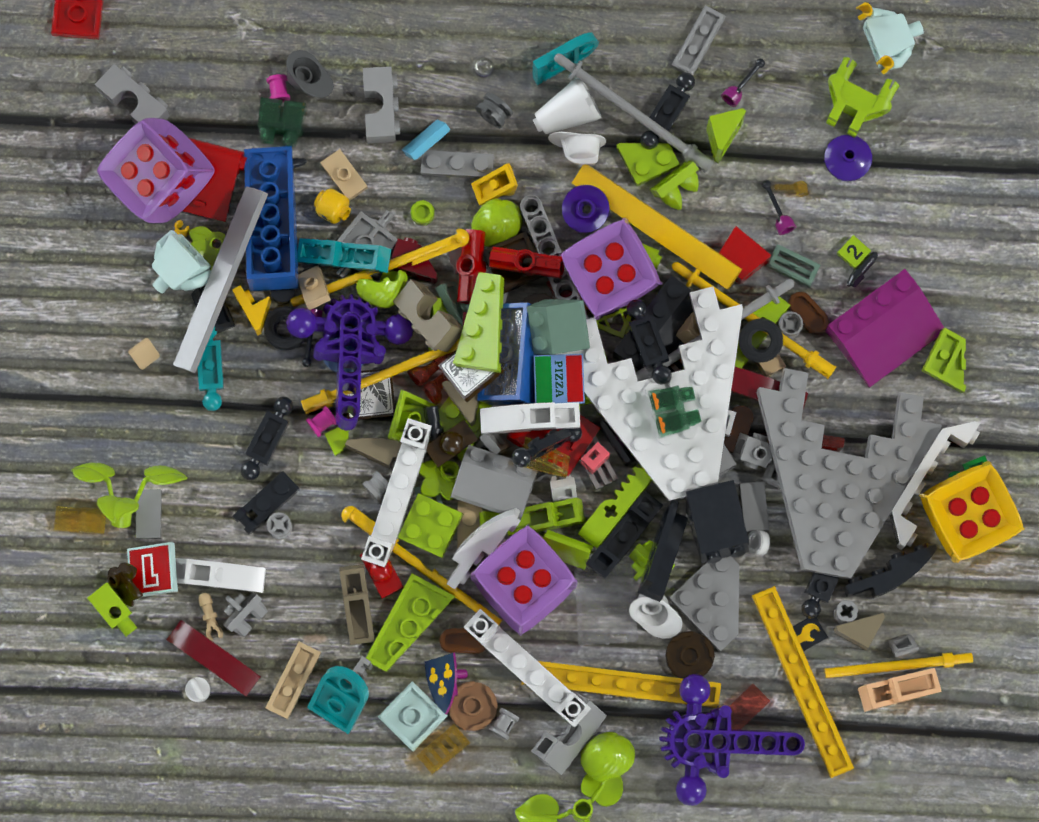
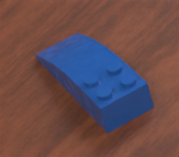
M292 146L244 149V157H247L244 166L245 187L258 189L268 194L246 247V271L250 291L299 288Z

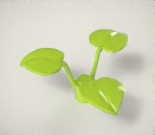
M85 463L72 469L73 475L81 481L91 483L106 482L109 495L98 498L97 506L111 521V525L117 528L131 526L132 513L139 509L138 501L147 482L155 485H167L187 480L185 474L172 467L161 465L149 467L144 470L146 477L143 478L133 500L131 498L114 496L109 477L114 476L115 471L110 466L102 463Z
M586 774L581 783V791L591 799H580L575 802L573 809H568V811L557 815L559 812L557 801L549 795L539 794L529 798L515 810V815L519 822H558L557 819H563L569 815H573L577 822H590L594 801L600 806L608 807L620 800L623 793L622 777L598 782Z

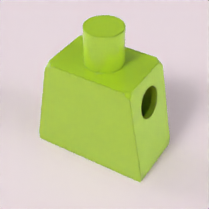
M108 582L87 597L112 629L117 626L125 637L137 629V626L129 618V615L132 614L131 610ZM114 606L121 612L118 618H114L110 613V609Z

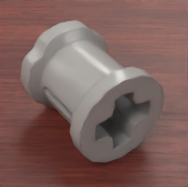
M847 600L840 602L833 612L835 621L841 625L852 622L857 617V605ZM849 608L851 611L849 618L848 616L842 617L840 613L843 609L847 610Z
M501 708L499 711L500 715L495 724L490 726L488 730L508 740L510 738L508 734L515 722L519 721V717Z

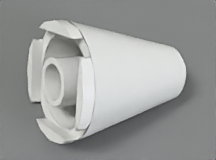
M575 78L535 112L536 118L533 119V122L539 132L544 131L545 134L597 121L602 117L586 84L579 78Z

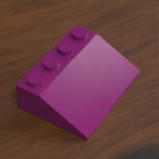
M904 269L831 322L825 332L870 388L937 339L944 326L921 288L907 270Z

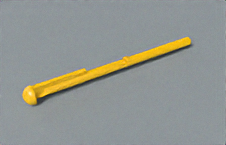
M458 228L455 235L391 259L388 271L412 262L413 266L462 246L464 247L469 241V234L466 230ZM363 270L329 283L326 286L330 294L356 284L359 279L370 280L372 279L370 275L379 272ZM303 294L291 299L293 307L305 304Z
M347 506L342 510L341 517L345 523L350 520L370 536L372 535L376 523L374 520L355 506ZM397 538L392 552L448 593L454 595L456 599L477 613L481 609L498 625L501 624L502 619L458 587L453 589L447 585L448 580L441 576L435 568L431 571L421 560L398 544L400 539Z

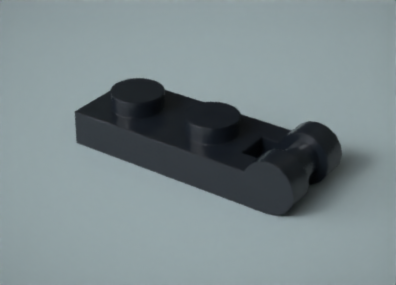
M282 471L232 517L237 523L241 522L245 527L246 533L250 535L291 499L300 488ZM251 511L258 516L254 520L248 517Z

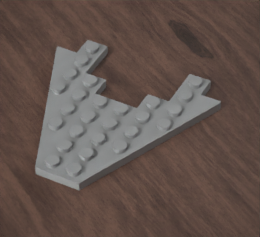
M784 368L782 370L779 391L759 387L756 393L800 567L804 571L850 579L942 429V425L921 421L924 397L900 392L897 396L892 439L869 435L865 458L821 449L825 425L802 420L808 373Z

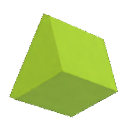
M743 108L709 116L706 132L714 161L718 164L743 125L746 110Z
M401 390L388 439L400 442L408 418L426 424L423 408L438 405Z

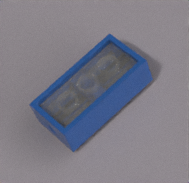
M503 303V308L501 309V320L503 323L502 330H500L502 350L499 354V363L505 372L478 393V401L492 406L535 403L534 355L539 354H534L527 312V306L532 304Z

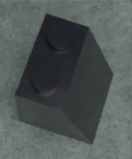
M734 480L686 491V513L701 563L708 562L712 564L719 562L725 557H740L749 552V539Z

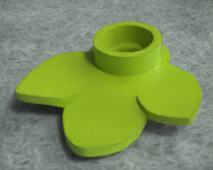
M195 227L189 230V235L193 240L190 244L212 266L209 269L212 270L220 248L213 246V241L219 239L222 246L226 235L222 232H212L207 227Z
M432 460L422 463L419 474L425 480L421 486V494L427 497H435L442 494L447 501L453 499L451 494L460 469L458 464L453 461H447L441 466L436 467ZM445 473H451L453 476L446 475Z

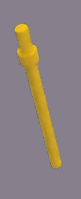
M950 652L942 653L941 656L824 668L825 678L936 666L950 668L954 667L955 664L973 663L972 653L953 655Z

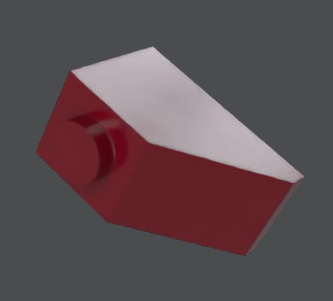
M405 237L402 240L398 238L391 259L422 248V246L414 239ZM429 260L413 266L412 262L390 270L397 272L402 270L409 277L433 284L437 283V273Z

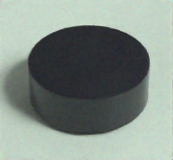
M295 288L271 290L272 298L279 304H287L295 297Z

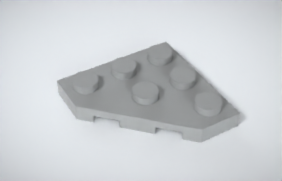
M731 556L722 558L716 563L710 564L707 562L669 597V600L709 639L710 643L719 652L738 636L740 565Z

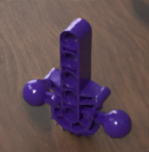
M352 294L349 295V299H345L341 295L339 301L333 298L330 305L326 304L323 308L324 313L327 315L326 317H315L309 309L297 308L288 315L286 320L288 331L294 337L300 339L308 338L314 331L323 332V338L315 345L313 356L318 361L326 360L337 363L336 424L345 431L356 427L360 415L361 364H381L384 360L386 349L377 342L376 335L385 336L390 343L400 345L409 341L414 332L411 327L413 324L410 320L405 319L400 314L392 315L386 321H375V316L378 313L377 307L370 308L369 302L363 303L361 297L355 300ZM352 324L355 328L349 329L345 325ZM352 346L355 350L348 351L344 347ZM350 368L354 373H346L343 369ZM343 391H351L354 395L346 396ZM350 413L353 418L347 419L342 414Z
M698 674L688 675L680 684L679 692L683 701L687 703V714L680 716L677 711H674L673 716L676 720L666 719V722L671 725L669 729L661 727V731L667 733V737H659L660 741L667 742V745L660 747L661 751L669 750V753L664 756L665 760L668 761L674 758L671 766L674 768L680 763L685 765L684 776L678 781L675 790L679 801L688 806L698 805L706 797L707 787L704 780L699 777V769L705 767L717 776L726 778L729 775L731 753L798 755L805 747L803 737L791 731L731 729L732 710L724 704H720L717 708L710 710L709 713L703 714L702 704L709 698L711 689L707 679ZM713 718L712 728H705L708 719ZM696 733L699 741L697 745L690 747L687 739L689 735ZM717 734L723 736V744L720 747H714L712 744V739ZM741 735H746L748 738V744L744 748L737 746V739ZM771 736L773 741L771 747L764 749L762 747L763 738ZM795 737L797 745L794 749L789 750L786 742L788 738ZM703 753H711L713 762H707Z

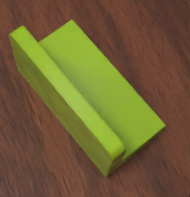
M547 529L543 539L562 561L585 570L593 546Z

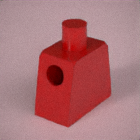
M737 226L733 229L719 254L742 269L735 279V282L738 284L745 282L766 265L771 257L770 253Z

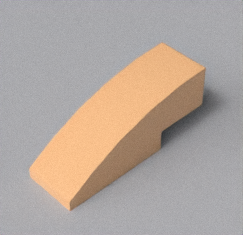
M935 668L893 677L858 688L864 712L942 692Z

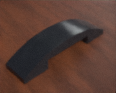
M643 491L626 515L587 561L586 565L606 579L658 514L663 504L646 491Z

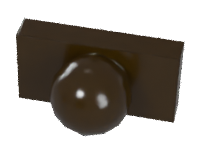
M463 419L428 443L426 452L436 467H439L478 439L465 419Z

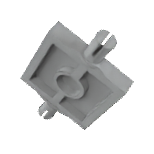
M386 210L379 221L369 218L361 211L337 241L342 243L380 245L390 248L392 252L397 238L389 233L386 226L394 218V215ZM340 268L336 274L342 279L346 277L351 269Z

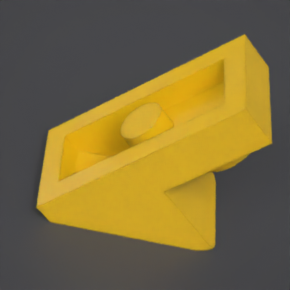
M510 163L471 183L479 205H483L489 200L501 196H512L515 194L518 186Z
M241 285L232 289L234 296L257 336L262 334L271 305L270 297L252 305L255 300L249 290L244 291Z

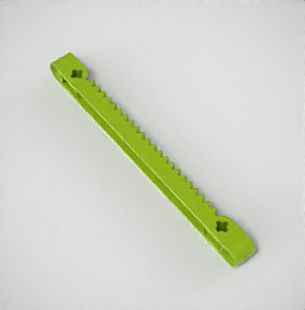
M779 296L780 303L775 304L771 301L753 313L759 318L768 319L777 325L780 317L788 311L791 305ZM757 331L752 336V345L758 349L768 335L763 331ZM738 340L735 367L743 368L749 359L742 353ZM639 463V468H633V475H627V483H621L620 489L622 491L615 490L614 496L616 500L609 499L602 502L579 531L578 535L596 549L602 545L629 511L633 503L653 481ZM612 508L615 509L614 515L616 517L610 516L607 518L605 509L609 511Z

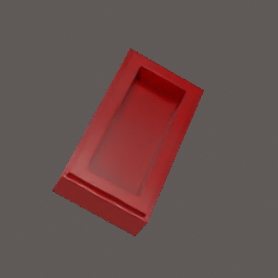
M389 559L385 567L362 560L382 599L404 588Z

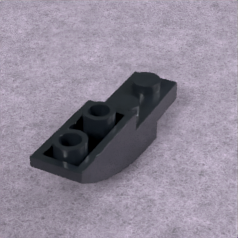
M924 543L914 547V552L905 554V551H901L891 555V560L886 563L889 570L887 572L885 568L871 572L872 577L863 579L862 576H858L848 580L849 584L843 588L846 597L870 590L874 599L898 588L913 577L930 560L937 550L936 544L928 546V543Z

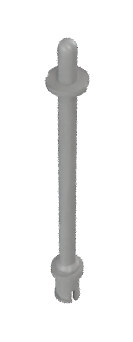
M560 53L555 55V62L570 72L568 79L571 80L575 76L679 150L684 161H694L696 166L704 173L710 169L714 160L697 149L698 146L695 144H685L581 69L583 64L581 60L574 64Z
M788 279L773 289L770 285H767L765 287L767 293L743 307L741 320L771 301L775 304L780 303L778 297L793 288L795 285L794 281ZM697 336L688 343L701 340V336ZM679 348L668 355L669 361L663 363V365L668 367L681 359ZM644 366V368L635 373L637 381L652 378L654 367L646 369Z

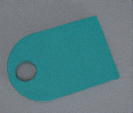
M589 32L579 35L534 60L533 79L537 86L566 70L555 62L554 57L556 54H562L574 64L588 57L599 45V41L594 33Z
M334 666L329 668L322 676L307 708L349 734L369 698V690L365 681L356 672L346 667Z

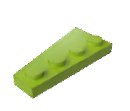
M478 273L453 361L455 366L501 373L499 354L502 350L500 330H502L503 323L501 320V309L503 308L504 278L501 275Z
M411 573L369 650L366 659L371 661L375 667L387 672L452 602L455 596Z

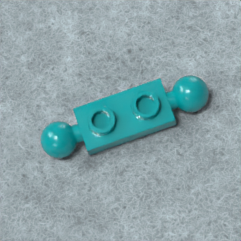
M215 326L197 367L199 391H207V394L203 397V406L209 411H216L221 407L222 398L217 393V390L224 389L221 341H213L217 334Z

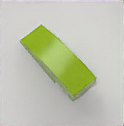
M575 497L557 502H546L528 506L525 508L518 526L513 532L508 531V536H512L526 527V525H529L536 532L547 531V529L554 530L584 524L586 520L582 499Z

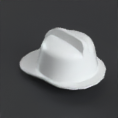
M554 132L548 137L551 143L563 147L565 157L570 162L579 165L596 164L600 147L606 143V139L603 136L596 134Z
M639 594L638 598L630 604V616L651 635L666 639L676 636L681 631V617L668 604L665 596L658 602Z

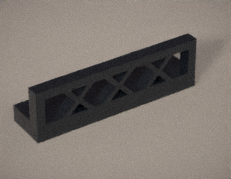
M675 500L670 502L662 514L637 593L658 602L663 599L688 521V517L676 513L679 502Z

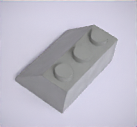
M468 445L451 498L500 514L517 508L520 510L518 519L521 520L539 467L533 465L517 467L511 458Z

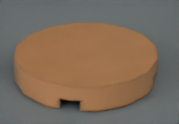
M470 681L457 687L458 696L454 697L449 709L451 719L464 730L478 731L484 729L492 723L496 716L498 705L495 694L488 686L482 683Z

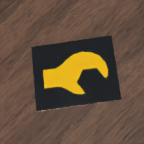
M817 617L813 619L806 618L793 626L803 652L828 638Z

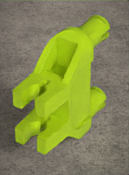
M844 57L837 72L828 78L829 91L834 107L826 123L835 127L842 112L854 117L847 134L855 138L864 122L879 118L890 112L892 109L891 100L900 85L895 81L891 89H889L893 80L886 79L879 94L874 95L848 81L857 63L852 59L849 67H846L850 58Z

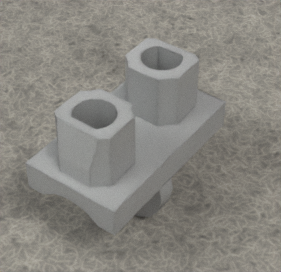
M254 592L241 605L239 604L245 599L241 593L234 600L229 595L225 599L229 606L224 612L228 616L234 610L235 612L223 625L231 632L234 631L242 637H245L252 629L244 620L249 613L260 620L268 612L261 602L262 598Z

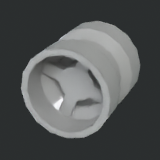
M786 312L780 317L777 326L784 335L793 340L797 338L802 330L803 319L796 312Z

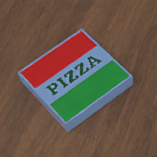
M583 354L534 355L535 403L579 402V404H585Z

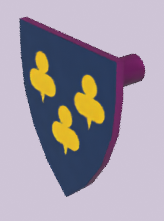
M455 653L425 661V672L430 693L436 705L444 714H448L454 697L458 696L457 679H466L468 676L466 669H457Z

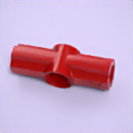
M466 229L469 234V241L464 247L462 246L461 256L456 262V270L459 273L457 302L469 305L478 273H486L487 270L486 264L483 261L485 232L474 229Z
M493 247L489 257L490 268L519 272L527 276L539 275L561 279L565 269L561 256L534 253L527 249L513 250ZM526 258H532V263L529 267H522V263Z

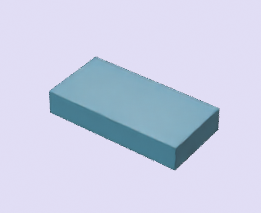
M437 119L406 145L402 151L407 157L417 160L445 136L450 128L446 123Z

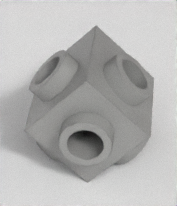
M755 432L753 437L743 433L739 434L732 456L744 460L743 465L757 470L758 465L767 468L768 463L773 459L769 442H767V436Z

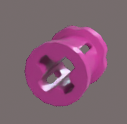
M276 74L266 78L267 84L270 86V103L281 104L290 101V95L287 94L286 87L287 75Z
M326 406L323 407L322 412L312 419H306V422L318 438L321 436V432L329 426L337 425L335 417Z

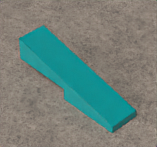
M299 239L298 263L388 273L391 255L390 248L380 245L342 243L332 240Z

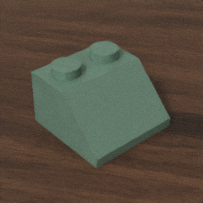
M544 299L527 306L534 354L555 355L590 348L583 300Z

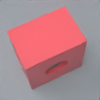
M597 442L581 458L580 464L593 475L609 459L610 453ZM595 454L597 457L592 460L591 457Z

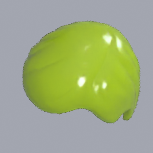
M497 198L489 200L482 205L473 217L471 229L484 231V246L491 247L518 234L523 223L521 210L514 202Z
M402 270L398 272L388 271V273H382L378 281H374L373 278L370 280L359 279L356 291L362 300L369 302L370 305L378 308H390L396 305L393 302L394 299L406 286L407 274Z
M603 732L592 738L582 749L581 766L590 777L598 782H603L610 778H618L632 767L635 760V749L632 743L624 736L616 732Z

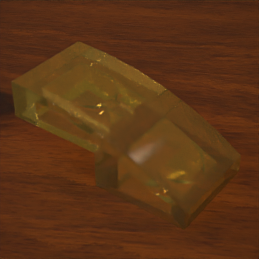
M56 506L53 531L104 534L106 516L97 508Z

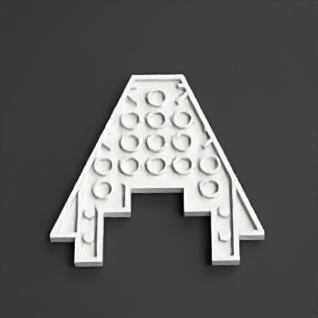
M714 287L689 293L701 340L678 346L684 370L673 372L670 381L666 384H657L653 378L638 382L631 358L607 364L594 317L586 319L590 348L561 353L583 354L584 394L668 501L686 497V491L718 484L743 306L741 304L720 310ZM652 393H655L656 398L659 400V408L657 410ZM658 417H661L663 419L662 422L665 423V433L663 434Z

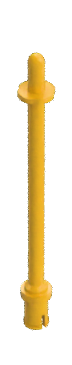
M679 262L672 264L673 271L688 280L686 284L688 288L692 284L700 289L714 287L699 277L700 270L698 268L693 273ZM714 287L717 301L728 308L740 305ZM752 313L744 319L750 322L760 318ZM782 333L783 346L804 360L805 367L808 369L810 367L826 377V379L830 378L837 366L819 356L818 351H808Z
M460 338L448 352L431 350L362 378L361 389L456 351ZM323 389L320 390L321 393L301 400L305 413L309 414L324 406L327 408L332 407L336 400V389L333 391ZM348 390L343 391L345 395L353 393Z

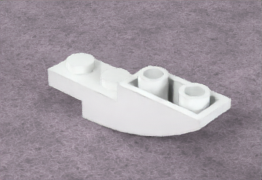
M579 402L534 403L480 409L481 434L580 428Z
M514 508L491 518L463 541L452 558L459 564L450 575L447 585L453 589H456L459 583L464 585L471 575V572L468 570L472 564L477 566L485 553L490 555L506 541L504 538L508 531L513 532L521 521L518 519L519 509Z
M176 558L177 583L261 593L264 591L266 568Z

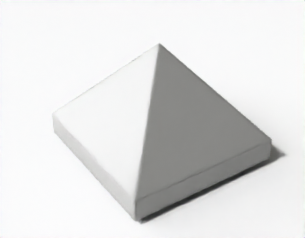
M911 634L887 641L897 658L906 659L919 650Z

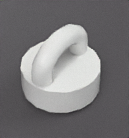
M752 530L748 534L749 552L756 555H765L770 547L769 534L762 530Z
M200 677L192 678L185 687L187 697L193 702L198 703L205 701L211 691L209 683Z

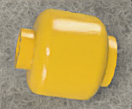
M332 188L326 191L322 190L314 201L316 214L332 224L339 223L341 220L345 221L350 215L349 198Z

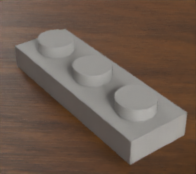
M427 150L422 155L421 176L480 179L493 171L494 154Z

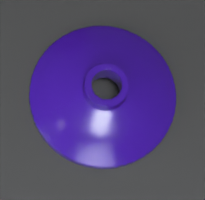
M841 135L828 144L825 150L824 161L826 168L835 178L842 181H855L862 178L870 169L872 153L868 144L860 137L856 136L854 138L850 135ZM851 152L854 157L852 159L846 158L845 153Z
M580 185L571 189L566 194L562 203V215L569 227L578 232L590 233L598 230L605 224L609 216L610 207L606 195L599 188L592 185ZM585 205H590L591 212L588 214L583 212Z

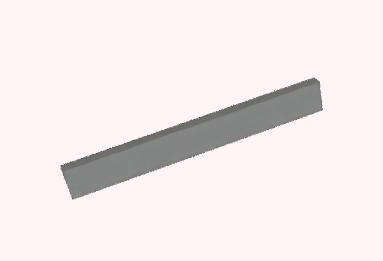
M245 187L173 363L174 366L192 373L196 372L268 196L266 192Z

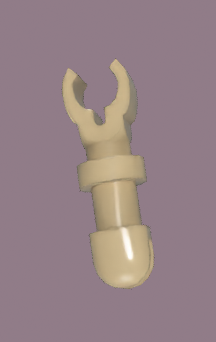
M202 593L199 595L198 600L204 612V616H202L203 621L207 623L206 637L213 641L211 636L213 629L218 632L219 638L223 637V631L215 619L217 618V613L213 611L211 595Z

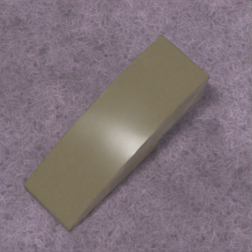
M358 438L347 440L345 446L346 449L390 469L393 462L397 459L402 442L383 438Z
M364 564L339 567L350 645L374 642Z

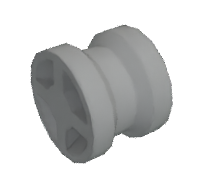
M375 471L373 478L363 482L362 485L379 502L382 499V495L386 492L388 482L378 471Z
M278 512L269 517L267 529L272 537L285 539L291 534L293 526L286 514Z

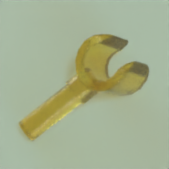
M798 181L794 184L774 185V190H795L796 197L809 195L807 184L804 181Z

